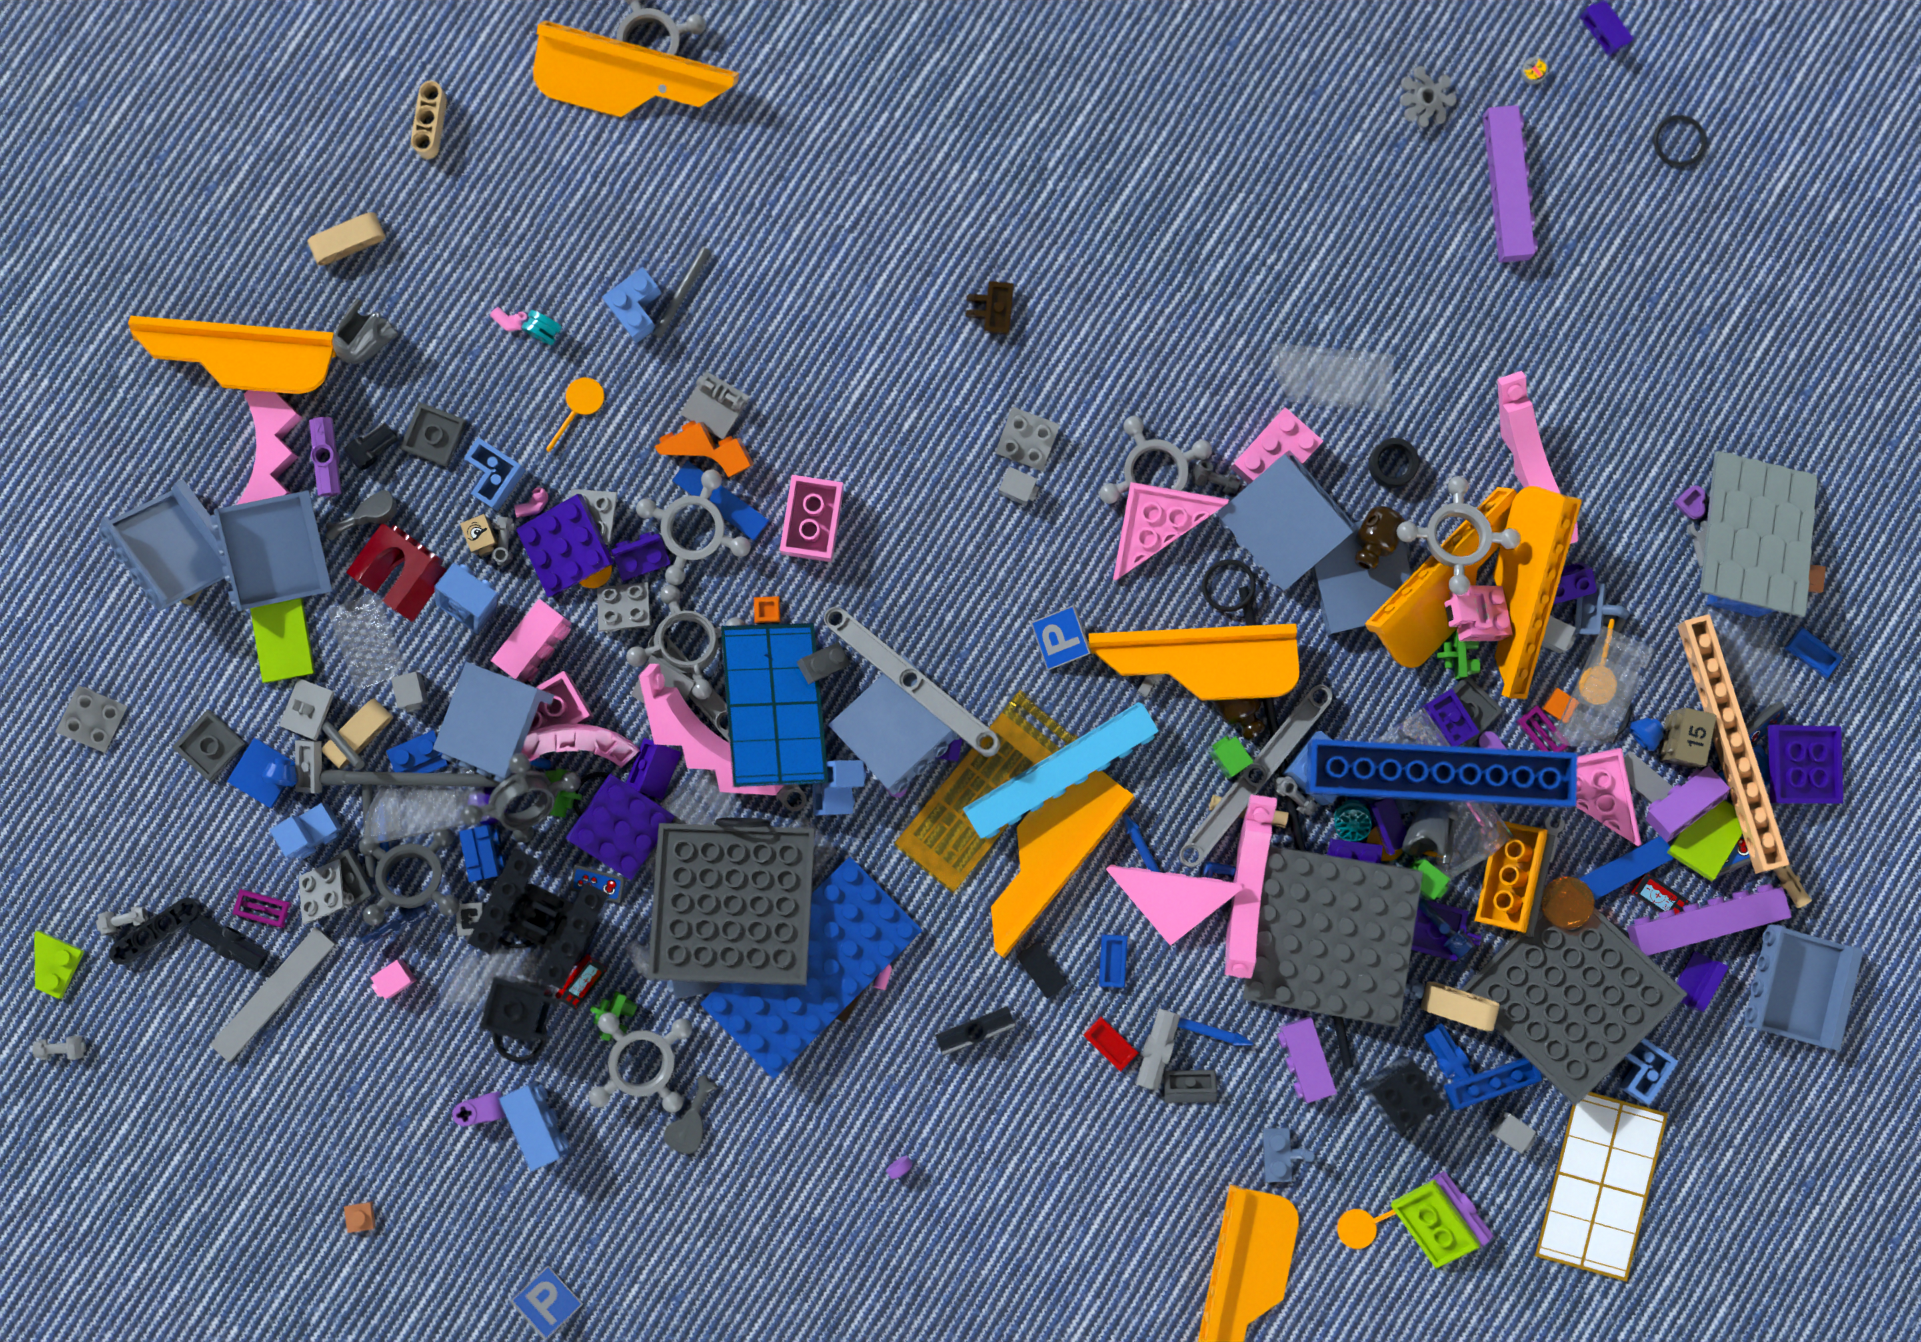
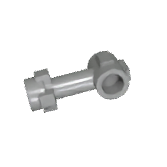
M498 517L494 526L495 530H499L498 548L492 552V559L497 561L499 566L505 567L513 560V554L508 551L509 531H515V524L512 518Z
M1288 776L1285 778L1278 777L1274 781L1275 791L1281 796L1288 795L1299 805L1296 810L1301 814L1311 815L1317 808V804L1314 802L1315 799L1309 794L1306 797L1297 790V784L1293 778Z
M133 906L130 913L114 916L112 911L100 913L96 921L97 930L101 932V936H107L117 933V926L133 923L136 927L141 926L143 922L148 921V913L144 906Z
M80 1035L66 1037V1043L48 1044V1039H42L33 1044L34 1058H40V1060L49 1059V1054L67 1053V1059L83 1058L84 1052H86L85 1041H83Z

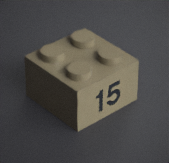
M1690 708L1671 711L1666 716L1664 729H1667L1665 739H1662L1659 746L1660 761L1687 768L1706 766L1717 715Z

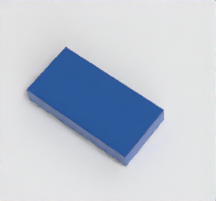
M1802 626L1796 630L1784 646L1785 649L1824 678H1829L1843 659L1841 655Z
M1101 934L1099 987L1125 988L1128 936Z

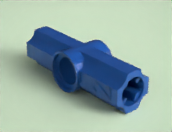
M1442 1023L1433 1026L1422 1035L1436 1056V1062L1447 1079L1454 1082L1474 1075L1470 1068L1471 1063L1462 1049L1456 1046Z

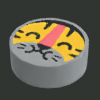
M1539 57L1529 58L1521 68V76L1529 84L1542 82L1548 73L1546 62Z

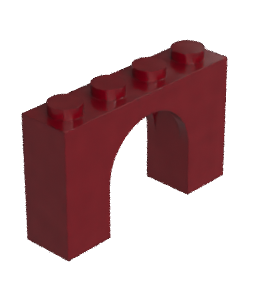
M382 523L346 573L376 593L394 568L405 561L401 575L382 601L394 611L413 622L434 594L436 584L447 572V569L442 566L444 560L396 525L390 528Z

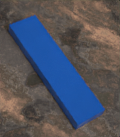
M687 460L672 481L691 496H700L703 489L701 477L704 472ZM722 485L713 490L709 500L718 507L723 519L755 541L769 523V520Z
M1659 835L1642 844V846L1634 848L1570 883L1591 903L1674 859V857L1667 853L1670 846Z
M1524 1057L1445 1084L1444 1088L1451 1111H1456L1543 1080L1541 1073Z

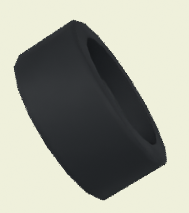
M1390 438L1383 440L1373 449L1369 457L1368 468L1372 478L1378 484L1386 488H1398L1404 486L1415 477L1419 469L1420 459L1417 450L1410 442L1402 438ZM1394 448L1406 454L1409 465L1404 475L1391 478L1384 475L1380 470L1379 458L1385 450Z

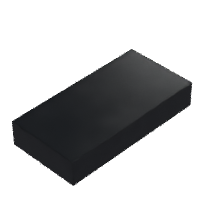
M1035 942L1016 956L1047 999L1068 984L1038 942Z

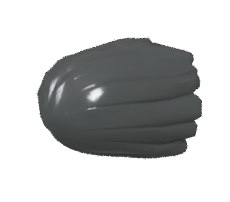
M359 298L348 308L332 339L333 349L338 358L349 364H359L367 361L398 336L395 328L386 319L380 318L378 312L360 315L357 311L363 305V302Z
M1428 800L1421 804L1412 819L1402 851L1417 859L1426 851L1437 850L1438 855L1443 856V863L1450 865L1454 842V821L1459 817L1458 811L1446 801Z

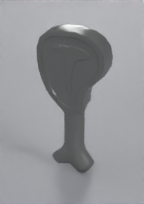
M387 490L373 494L359 505L352 516L338 523L327 522L326 528L328 530L325 537L329 540H334L338 534L353 526L364 525L370 522L378 524L388 522L397 512L395 498Z
M705 1075L697 1079L699 1088L691 1107L681 1119L670 1123L664 1132L666 1144L673 1150L681 1153H694L699 1148L703 1138L704 1124L700 1111L708 1093L718 1089L717 1084L709 1082Z

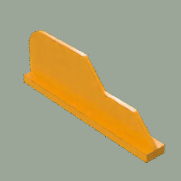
M546 20L539 23L536 34L539 37L533 67L535 83L543 94L563 102L622 117L655 95L701 107L738 83L740 73ZM660 84L666 86V92H659L658 87Z
M130 316L128 322L133 340L138 341L154 359L200 362L222 388L291 394L307 393L315 390L324 382L331 359L336 357L332 345L334 332Z
M1538 486L1525 487L1515 496L1505 529L1513 528L1520 533L1521 541L1514 549H1507L1500 545L1493 571L1496 585L1503 586L1513 635L1498 642L1494 657L1504 682L1502 695L1516 699H1527L1582 499L1566 496Z
M1497 487L1477 508L1489 521L1492 532L1502 533L1505 530L1511 504L1517 495L1515 489ZM1465 520L1441 544V547L1454 556H1469L1478 549V532L1469 521ZM1491 543L1488 552L1481 560L1472 565L1465 566V576L1469 579L1470 585H1476L1477 570L1500 547L1501 543ZM1433 555L1365 622L1368 630L1378 635L1395 662L1408 668L1422 665L1458 628L1449 627L1444 603L1450 600L1449 592L1451 590L1449 589V581L1454 576V569L1440 563Z
M1296 624L1089 633V647L1092 654L1097 655L1121 676L1169 674L1201 701L1280 697L1292 691L1299 679Z
M1094 770L1088 774L1089 778L1078 785L1073 783L1066 787V792L1057 798L1051 796L1043 801L1044 805L1033 812L1030 811L1017 826L1021 871L991 906L994 951L1004 959L1135 800L1132 793L1124 789L1103 771L1097 772V770Z
M1230 1184L1198 1342H1244L1247 1325L1284 1299L1299 1224L1296 1208L1288 1199L1280 1195Z

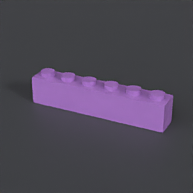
M1519 105L1490 107L1484 113L1483 121L1499 263L1530 260L1535 252H1537L1538 243L1537 238L1533 237L1532 227L1535 225V216L1533 212H1530L1529 204L1532 201L1531 187L1527 186L1529 164L1528 162L1525 163L1524 153L1527 150L1526 139L1522 138L1521 131L1524 127V116L1522 113H1519Z
M1769 883L1757 886V891L1753 893H1748V890H1742L1732 893L1733 898L1724 900L1723 896L1708 899V904L1699 907V903L1683 906V912L1675 913L1674 909L1659 912V918L1651 920L1649 916L1634 919V924L1626 927L1630 941L1648 956L1791 918L1783 887H1773V884Z

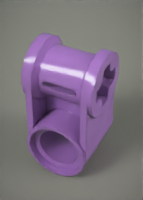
M501 1091L478 1096V1098L461 1102L453 1110L454 1121L460 1126H468L506 1117L499 1100L502 1097ZM464 1107L466 1110L472 1111V1115L468 1117V1120L466 1116H461L460 1113L464 1110Z

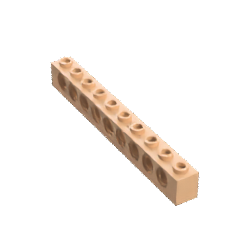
M1708 614L1685 620L1677 626L1703 710L1704 712L1717 715L1712 738L1726 783L1731 788L1729 792L1755 874L1790 865L1711 616Z

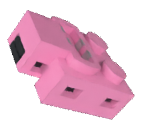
M1470 585L1468 592L1463 595L1449 592L1450 600L1444 602L1449 627H1459L1457 628L1459 641H1501L1513 635L1503 586Z

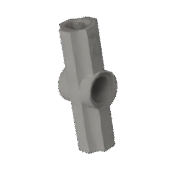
M1158 1008L1151 1034H1148L1144 1045L1143 1061L1137 1076V1085L1158 1091L1165 1064H1168L1172 1054L1173 1038L1180 1020L1179 1014Z

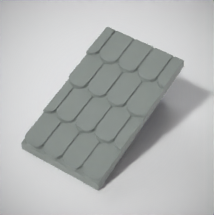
M1715 452L1700 592L1709 594L1707 606L1755 618L1775 611L1805 617L1810 581L1808 578L1812 553L1811 542L1815 517L1814 506L1817 475L1789 469L1781 465L1761 462L1757 459L1737 456L1732 453Z

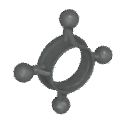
M517 753L509 760V767L515 775L507 778L495 788L490 796L489 804L481 807L476 805L464 807L461 812V819L465 824L474 826L482 820V817L488 815L500 820L504 827L513 830V836L517 841L525 843L530 841L534 835L533 826L543 821L552 811L558 792L562 790L569 793L577 791L580 788L581 779L578 774L567 772L559 781L551 783L545 774L537 771H528L531 764L530 759L523 753ZM529 791H543L540 799L530 808L514 814L504 812L507 805L519 795Z
M438 828L433 835L434 841L428 848L419 844L409 843L396 846L385 852L380 848V842L374 836H366L361 839L359 843L360 852L365 856H374L380 860L376 868L375 880L378 890L383 896L376 905H369L365 908L363 918L367 924L372 926L380 924L385 916L384 911L393 904L403 908H416L432 899L438 904L439 911L443 915L452 916L458 912L460 908L458 899L452 895L444 896L438 891L442 880V868L435 854L442 847H448L453 843L454 833L450 828ZM405 858L422 859L430 865L433 872L429 886L422 893L412 897L396 895L387 886V876L390 869L395 863Z

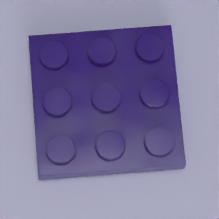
M582 494L574 495L516 528L548 598L558 595L614 563Z
M1768 725L1770 803L1843 804L1841 726Z
M610 773L566 839L629 880H632L658 842L659 823L670 824L675 815Z

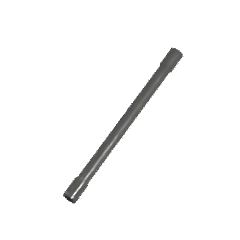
M325 769L320 774L322 785L497 787L501 783L494 780L496 776L494 774L491 777H487L482 774L361 772Z

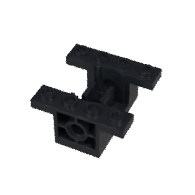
M514 848L467 944L492 955L503 932L511 931L551 951L538 979L562 990L574 966L579 965L584 959L604 919L599 915L610 894L585 883L574 904L529 882L539 859ZM541 912H545L550 916V923L546 926H542L539 923L538 918Z

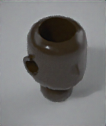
M1376 506L1368 512L1356 537L1358 544L1362 547V550L1358 551L1355 555V563L1359 567L1372 571L1379 564V556L1385 557L1394 553L1400 542L1397 536V528L1401 523L1406 522L1400 513L1385 506Z
M1258 698L1211 700L1226 724L1233 726L1239 723L1242 728V735L1247 740L1252 739L1265 730L1263 721L1257 719L1254 714L1261 706Z

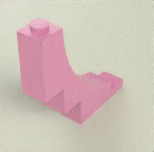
M1520 371L1497 379L1501 437L1513 454L1514 474L1524 488L1538 486L1560 493L1541 443L1533 404L1527 397L1526 376ZM1577 522L1570 544L1578 542Z
M247 390L244 393L256 430V457L249 483L236 505L292 494L277 478L298 456L281 439L303 417L278 392Z
M649 664L639 675L654 744L682 746L687 768L715 770L720 792L761 795L778 794L784 785L733 787L730 743L720 738L698 719L684 701L677 687H664L665 679L661 673L660 664Z
M1250 795L1237 844V863L1233 883L1242 882L1245 887L1231 898V912L1226 932L1225 975L1238 978L1252 977L1256 963L1261 893L1277 798Z

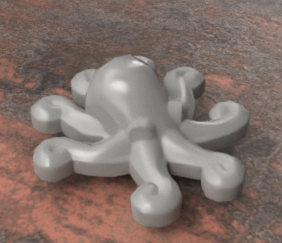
M1423 66L1416 67L1413 73L1414 77L1422 83L1413 82L1410 77H1404L1401 81L1402 88L1410 90L1400 97V103L1403 106L1410 107L1405 110V118L1407 121H1413L1416 118V114L1424 109V112L1416 120L1419 127L1424 128L1428 126V119L1433 115L1434 111H1436L1433 118L1434 122L1442 124L1446 120L1443 104L1450 107L1456 102V96L1453 93L1445 95L1441 92V90L1450 86L1451 79L1448 75H1442L1439 77V83L1434 84L1433 80L1425 74Z

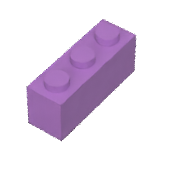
M1710 766L1702 771L1697 769L1688 777V782L1682 786L1677 784L1668 792V797L1662 801L1657 799L1648 807L1649 811L1646 821L1667 843L1727 798L1731 788Z
M1305 1017L1280 1025V1033H1277L1281 1048L1286 1047L1289 1057L1285 1058L1290 1074H1295L1297 1083L1293 1085L1298 1099L1303 1098L1304 1102L1309 1103L1337 1094L1312 1018Z

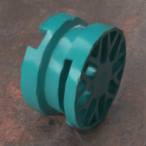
M530 310L527 315L529 319L523 323L521 329L534 338L553 345L556 340L554 337L556 333H560L562 326L549 317Z
M1349 800L1336 808L1334 814L1335 829L1342 839L1355 842L1367 837L1371 831L1372 823L1369 808L1365 804L1362 805L1357 800Z

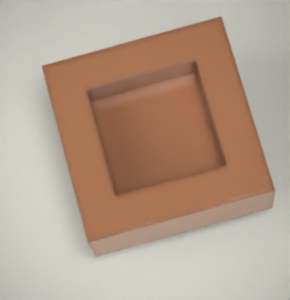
M1810 565L1808 592H1823L1826 567Z
M372 1201L346 1205L344 1207L347 1233L376 1228Z

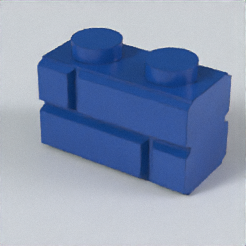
M485 825L459 831L469 883L500 877L506 866L504 855H499L497 845L501 844L499 830L494 829L493 825Z

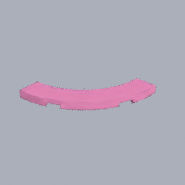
M559 724L528 732L521 753L527 755L530 761L539 758L540 755L552 751L586 750L602 756L622 768L640 749L629 739L605 728L585 724Z

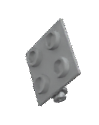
M706 371L703 376L700 375L697 379V387L680 415L690 421L695 420L696 423L704 422L709 432L723 440L750 396Z
M1012 406L995 453L1043 471L1060 424Z
M572 489L571 497L576 494L583 495L605 544L609 545L613 540L611 536L613 526L615 525L614 518H616L615 508L616 503H618V493Z
M648 582L597 588L599 632L605 631L607 634L609 631L621 630V632H624V629L632 631V628L647 629L648 626H652V618L649 612Z
M78 685L55 732L105 753L128 706L98 694L92 689Z
M340 859L298 876L302 923L304 925L314 920H320L323 916L336 913L344 907L348 908L354 902V897L351 893L343 892Z

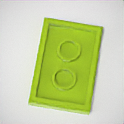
M297 598L250 608L262 683L315 674L303 599Z
M1723 800L1678 834L1667 853L1711 882L1715 880L1742 835L1734 806Z
M1435 1179L1392 1201L1391 1207L1436 1269L1480 1247L1481 1243Z

